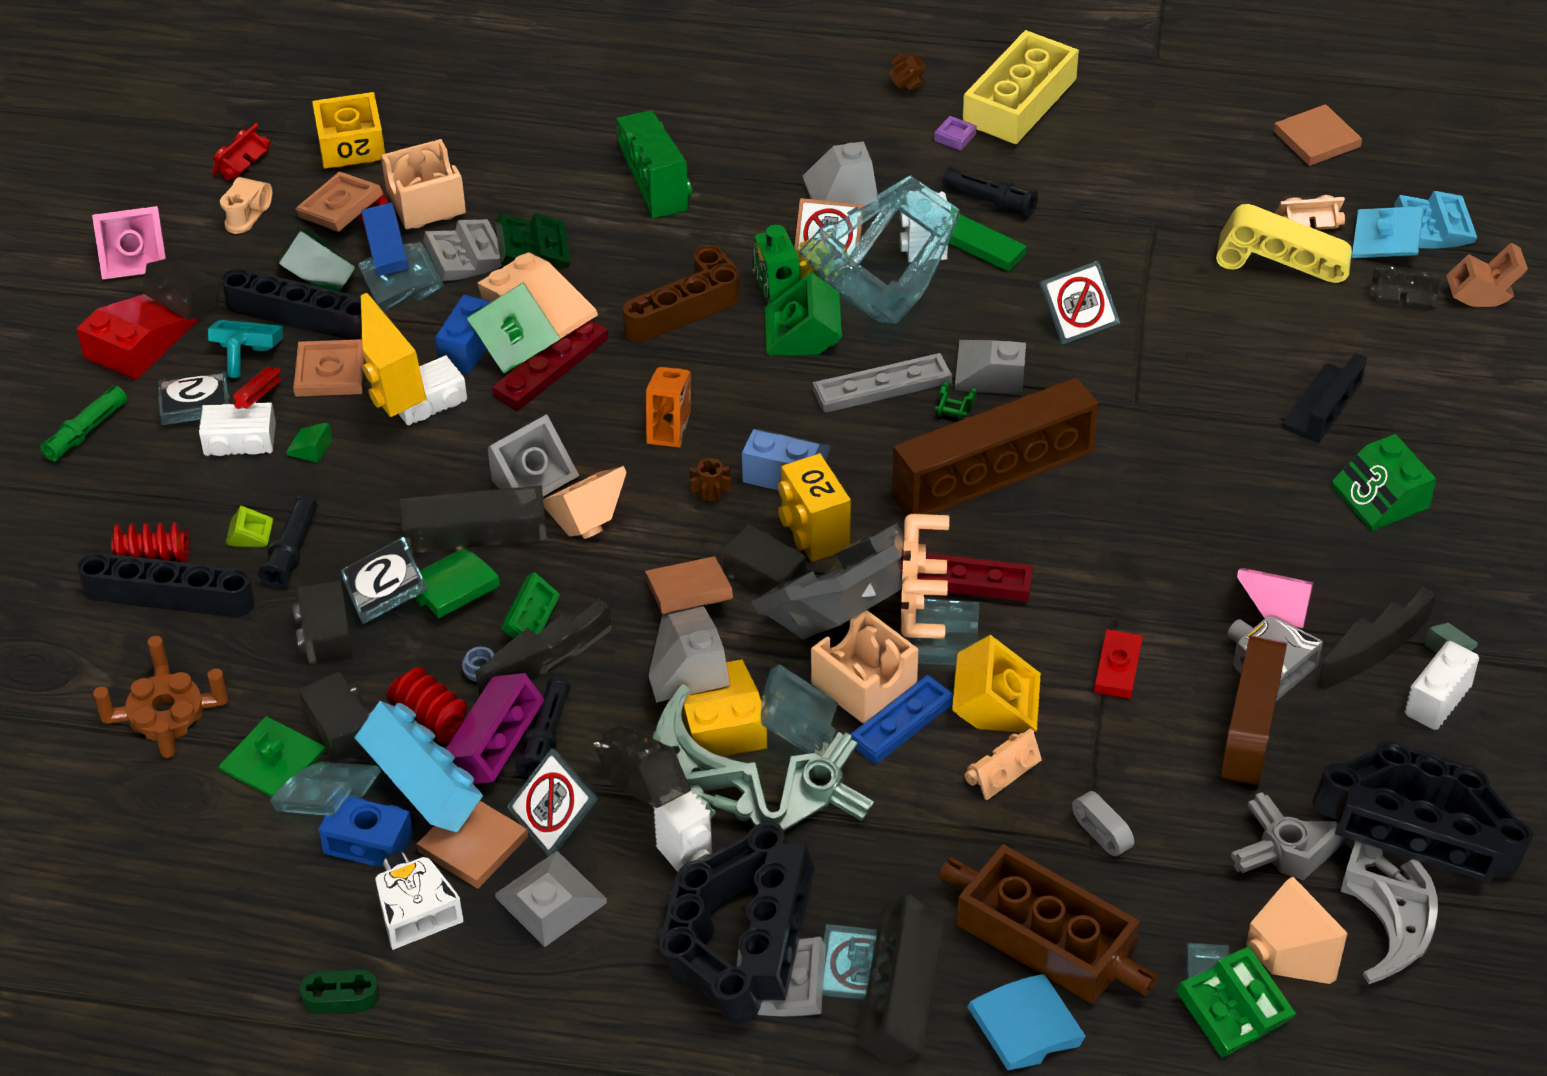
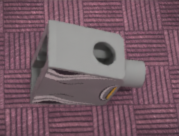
M1268 616L1254 628L1238 619L1228 630L1227 637L1237 643L1233 665L1240 674L1242 673L1250 635L1288 642L1276 701L1319 664L1323 641L1274 616Z

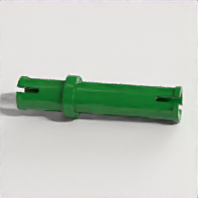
M112 385L76 417L64 421L60 425V429L40 445L44 456L49 460L53 459L55 462L71 447L78 446L84 442L85 436L127 402L125 392L120 387Z

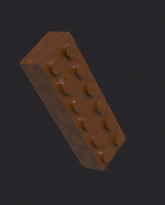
M1076 377L893 446L892 496L906 515H933L1094 453L1099 403Z

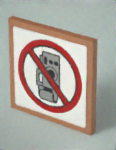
M800 198L795 250L801 249V242L811 240L812 244L822 241L823 247L832 253L829 264L831 267L857 269L864 204Z

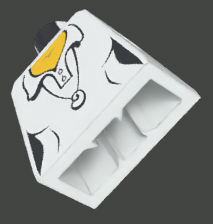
M395 852L385 858L383 865L386 872L378 874L375 880L392 950L463 922L458 894L429 858L422 857L409 862L403 852Z

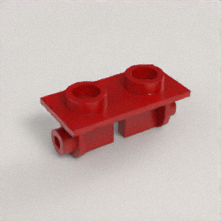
M255 123L247 131L242 129L230 146H223L216 152L213 158L215 164L211 174L213 177L221 171L224 179L228 181L231 179L236 180L251 166V163L244 157L255 163L269 151V139L256 134L259 124Z

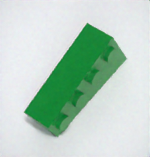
M652 110L617 117L618 144L652 219L689 211L688 197H692V187L687 178V163L664 129L663 123L657 119Z

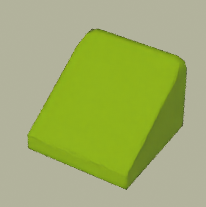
M240 506L230 522L226 545L233 547H266L269 541L273 518Z

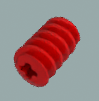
M173 522L170 533H166L163 523H158L156 532L152 533L149 524L144 523L141 533L137 534L135 525L129 524L127 534H123L120 524H115L111 540L112 554L189 563V530L186 527L184 532H180L177 522Z
M416 667L407 674L399 676L390 685L386 693L387 700L392 705L401 703L410 708L416 714L414 720L429 729L440 744L450 743L465 720L467 703L462 699H457V695L454 692L447 691L445 685L437 683V680L432 675H427V672L422 667Z

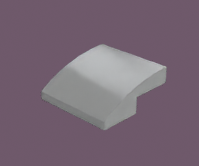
M488 219L458 220L456 230L425 231L423 243L442 281L465 279L503 266L500 261L498 238Z
M821 936L799 940L786 1000H762L757 1015L805 1016L821 1014L826 945ZM738 948L737 967H740L742 955Z

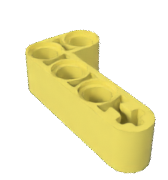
M1243 204L1238 206L1220 233L1216 259L1218 264L1225 269L1234 270L1242 267L1251 252H1254L1332 283L1344 281L1350 273L1352 249L1347 242L1254 205Z

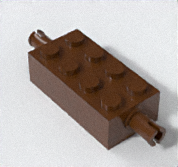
M1004 844L1001 845L980 872L973 870L952 856L948 858L949 863L945 862L942 866L939 879L947 881L963 891L958 897L957 926L1036 972L1045 974L1048 979L1091 1004H1094L1110 982L1116 979L1140 992L1145 997L1155 987L1159 974L1129 959L1136 950L1140 921Z

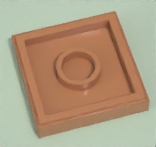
M1326 104L1275 122L1274 132L1309 166L1361 147L1362 138Z
M338 172L297 206L296 211L302 219L339 232L362 212L361 210L369 207L383 195V192L378 184Z
M362 339L298 342L293 387L295 397L363 394L364 371L362 365L365 364Z
M715 556L645 571L648 586L663 614L731 600L733 598L732 587Z
M479 801L458 833L434 826L417 843V849L420 854L479 889L528 838V833L525 827Z

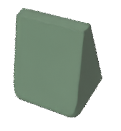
M1450 623L1432 626L1428 630L1425 646L1436 654L1447 641H1452L1470 651L1478 645L1475 640Z

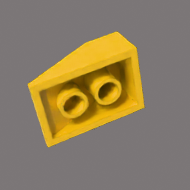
M369 294L361 295L362 347L366 364L362 365L372 385V388L368 390L369 395L377 408L382 406L387 414L393 417L427 400L415 349Z
M743 660L726 662L730 686L691 694L686 698L681 712L682 722L686 731L699 746L722 757L767 749V719L759 692Z

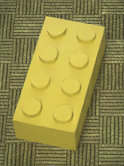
M1025 30L964 94L963 121L976 125L979 131L1017 144L1076 80L1079 50Z

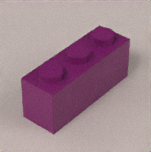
M525 673L492 677L446 748L455 757L452 762L472 775L474 778L472 784L494 782L545 700Z

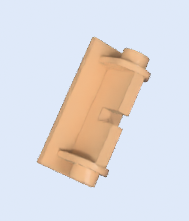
M1331 195L1302 200L1298 197L1289 198L1280 202L1276 214L1310 227L1309 219H1314L1316 230L1338 229L1339 225L1345 224L1344 212H1339L1345 198H1334Z
M1030 728L1025 733H1020L1019 735L1012 734L1009 736L1006 742L992 751V757L986 755L977 763L970 764L964 776L970 785L978 784L981 786L985 800L990 799L1042 761L1033 729Z

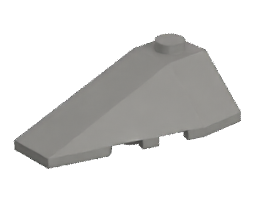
M704 605L662 614L648 675L656 703L670 700L681 684L691 689L689 695L730 686L724 647L717 628Z

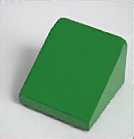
M321 423L301 428L286 451L287 456L319 463L332 441L330 424Z

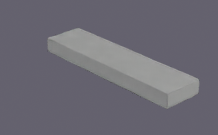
M941 353L813 382V392L823 413L943 386L944 382L951 384L952 374Z

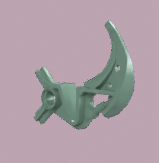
M681 684L665 707L658 722L656 732L654 731L653 757L658 778L666 793L681 784H688V789H692V794H696L697 799L701 800V804L706 805V809L710 810L711 819L716 812L709 803L712 804V807L734 813L740 821L751 820L754 826L764 822H774L785 831L820 809L827 807L830 803L861 821L867 817L874 804V801L842 783L844 777L841 768L857 746V742L851 739L852 736L846 732L844 735L838 732L822 757L815 753L791 756L780 809L777 812H770L766 808L755 762L744 763L713 754L699 746L687 733L682 722L681 712L691 689ZM678 749L679 753L673 754L671 750ZM820 779L823 780L826 783V785L817 786L813 784L810 780ZM737 787L743 795L736 801L717 794L712 796L703 792Z

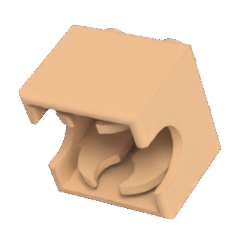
M442 139L381 155L386 192L391 202H393L405 229L420 228L431 222L450 220L457 215L466 213L462 176L455 165H452L451 170L447 148Z
M868 610L850 619L849 631L837 646L830 648V638L825 637L811 648V683L863 724L917 683L918 648Z

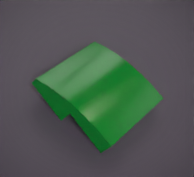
M462 548L416 572L419 583L407 589V591L420 606L426 604L439 619L498 588L500 580L499 576L482 559Z
M1249 946L1219 959L1213 968L1182 981L1176 988V992L1221 1058L1258 1040L1296 1015V1012Z

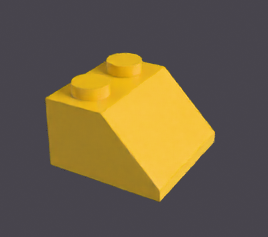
M989 635L957 653L952 710L980 730L1025 733L1031 728L1035 732L1037 731L1041 673L992 635Z

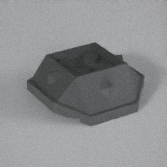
M896 523L863 537L835 553L839 561L822 576L816 578L812 571L777 586L751 602L758 615L769 616L801 639H806L840 626L902 589L901 556L904 535Z

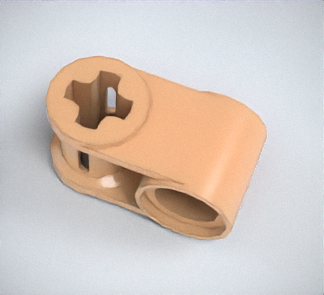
M238 177L234 181L231 188L220 199L221 208L226 213L224 224L228 232L241 234L253 227L257 219L271 204L273 195L271 185Z

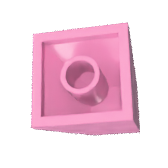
M158 206L92 215L102 280L168 271Z
M1246 568L1238 570L1237 578L1264 618L1274 616L1294 627H1304L1314 582Z

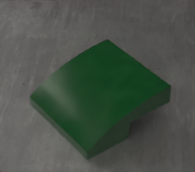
M500 213L495 223L501 265L506 266L519 255L529 252L548 261L555 269L569 267L570 256L564 221L535 213L529 222Z

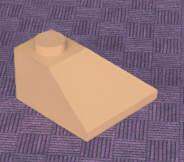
M624 466L600 471L540 501L546 511L569 537L582 534L583 539H586L603 531L601 524L612 519L627 472Z
M1292 877L1283 884L1250 923L1246 947L1249 946L1258 960L1273 975L1331 984L1337 979L1347 932Z

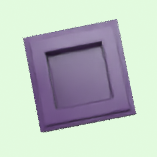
M949 116L934 132V141L962 151L976 135L977 126Z

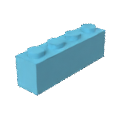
M379 701L355 736V739L430 825L458 833L483 797L481 792L472 784L474 778L467 771L457 767L452 762L455 757L448 750L433 741L435 735L414 720L416 714L410 708L401 703L393 706Z

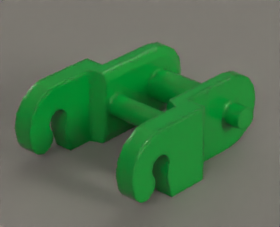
M944 382L939 392V406L935 407V411H938L937 417L941 418L943 413L958 417L959 422L964 417H967L968 412L966 411L971 412L976 399L977 389L972 388L969 395L965 396L963 401L948 398L949 382ZM949 403L961 407L960 409L946 407V405Z

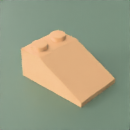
M529 252L519 255L513 262L491 272L488 277L478 282L481 298L491 302L524 282L560 338L598 315L597 310L548 261Z

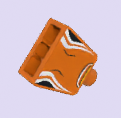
M658 367L646 389L647 444L680 448L691 412V372L679 368ZM665 414H673L671 422L663 419Z

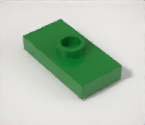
M536 572L527 575L501 629L526 651L534 648L561 594Z

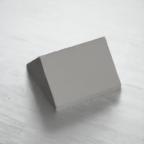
M547 414L488 446L492 482L520 509L579 476Z

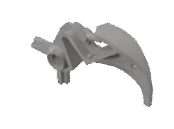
M1263 792L1256 794L1255 799L1248 802L1249 809L1265 831L1262 841L1231 853L1237 872L1245 873L1272 863L1280 873L1305 880L1341 846H1349L1352 849L1341 892L1357 897L1370 908L1384 925L1389 939L1387 956L1375 967L1363 973L1365 980L1368 984L1385 979L1403 970L1425 954L1435 930L1438 915V898L1432 878L1419 861L1412 859L1400 865L1403 871L1402 876L1400 874L1401 871L1383 856L1382 849L1336 835L1337 821H1301L1293 817H1284L1268 794L1264 795ZM1377 867L1388 877L1366 871V868ZM1406 929H1411L1414 933H1409Z

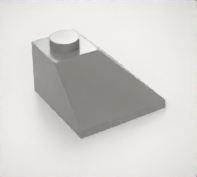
M864 141L833 146L803 175V183L809 199L864 204V213L879 210L872 160Z
M959 340L955 391L971 392L972 388H976L979 393L1022 395L1026 343L994 340Z
M558 851L495 893V898L544 947L607 903V898Z

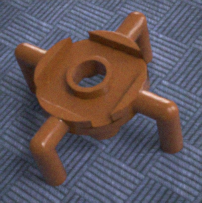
M152 636L148 639L147 643L154 666V676L148 679H138L131 685V692L127 697L126 705L113 708L110 694L106 687L96 688L93 695L103 723L111 724L128 721L130 727L136 733L139 731L145 734L146 739L157 741L161 755L165 758H170L175 754V739L189 732L188 727L195 720L198 723L204 708L225 705L228 702V693L223 672L217 668L208 672L211 692L200 694L197 685L191 681L187 673L178 672L170 674L163 640L160 636ZM162 704H173L169 710H156Z

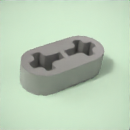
M1089 791L1073 800L1072 810L1077 821L1106 852L1116 857L1133 847L1134 837L1129 826L1097 793Z

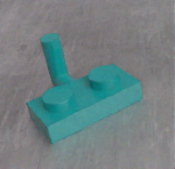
M219 319L208 328V341L220 342V346L227 347V376L230 378L241 376L242 345H250L253 350L267 351L283 339V326Z

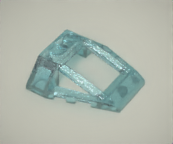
M911 175L876 195L877 199L860 209L855 207L847 212L848 216L837 223L832 224L830 222L821 227L799 250L803 258L826 283L880 323L897 324L919 301L933 277L960 216L958 208ZM899 210L930 232L931 236L899 281L895 282L892 280L887 285L859 264L896 211ZM880 212L854 250L848 255L845 245L839 240Z

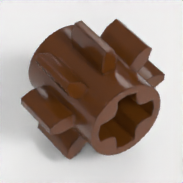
M901 52L891 60L894 67L889 70V75L898 88L903 89L907 86L908 90H914L925 82L921 75L927 72V69L917 54L912 53L909 56L907 52L904 54Z
M706 458L700 460L697 469H689L690 492H698L699 497L703 501L720 500L724 491L729 492L732 490L730 466L723 467L719 459Z

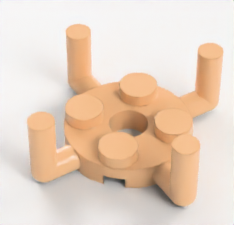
M909 514L904 521L901 634L907 638L945 639V624L916 623V609H924V595L947 596L948 581L917 579V574H947V560L926 559V544H919V529L949 530V515Z

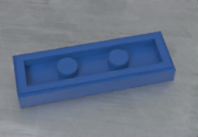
M393 202L361 210L377 276L408 269L409 266Z
M927 674L850 734L852 736L851 739L857 742L855 749L873 764H878L953 705L954 694Z

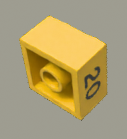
M374 92L312 101L324 169L382 160L381 155L385 154Z
M819 453L781 466V482H778V491L782 499V506L778 508V514L783 526H789L793 532L797 548L800 551L804 550L810 561L814 562L835 555V553L849 546L851 499L822 455Z

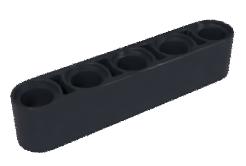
M243 268L230 269L221 277L226 306L231 311L349 340L362 339L360 296Z
M106 553L87 554L77 563L83 592L88 599L94 601L231 617H241L252 611L255 604L249 575L244 570L238 568Z

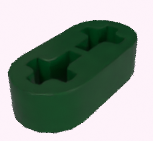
M360 969L311 973L302 980L299 988L303 1006L307 1011L315 1014L366 1011L375 1006L380 996L376 977L373 973ZM365 986L363 994L355 995L358 987ZM317 989H325L322 992L321 997H314V995H316Z

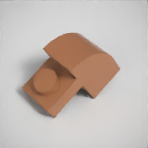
M1510 243L1488 264L1468 254L1446 277L1453 298L1472 307H1493L1501 305L1514 297L1511 285L1520 279L1528 268L1521 248Z

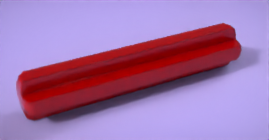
M266 367L233 394V398L236 400L234 403L235 408L240 409L243 407L248 409L281 382L282 378L278 375L281 370L278 367L274 369Z

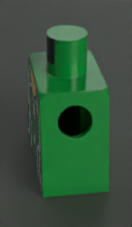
M771 225L766 229V233L757 234L753 239L752 270L768 305L800 281L797 252L786 229L781 225ZM778 269L780 270V279L776 277Z

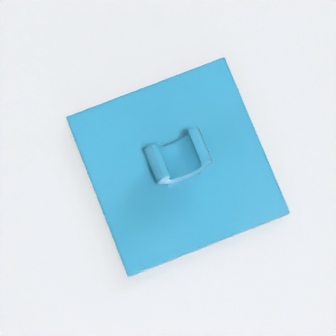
M1423 206L1358 209L1352 258L1418 255L1424 211Z

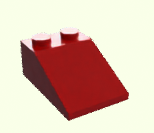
M143 294L96 309L76 330L85 359L137 380L198 321V318L193 313Z

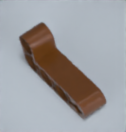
M704 245L697 248L694 252L693 275L625 302L623 305V320L626 338L633 342H644L734 306L740 300L738 268L717 246Z
M1249 636L1226 743L1221 779L1255 786L1260 784L1288 642Z

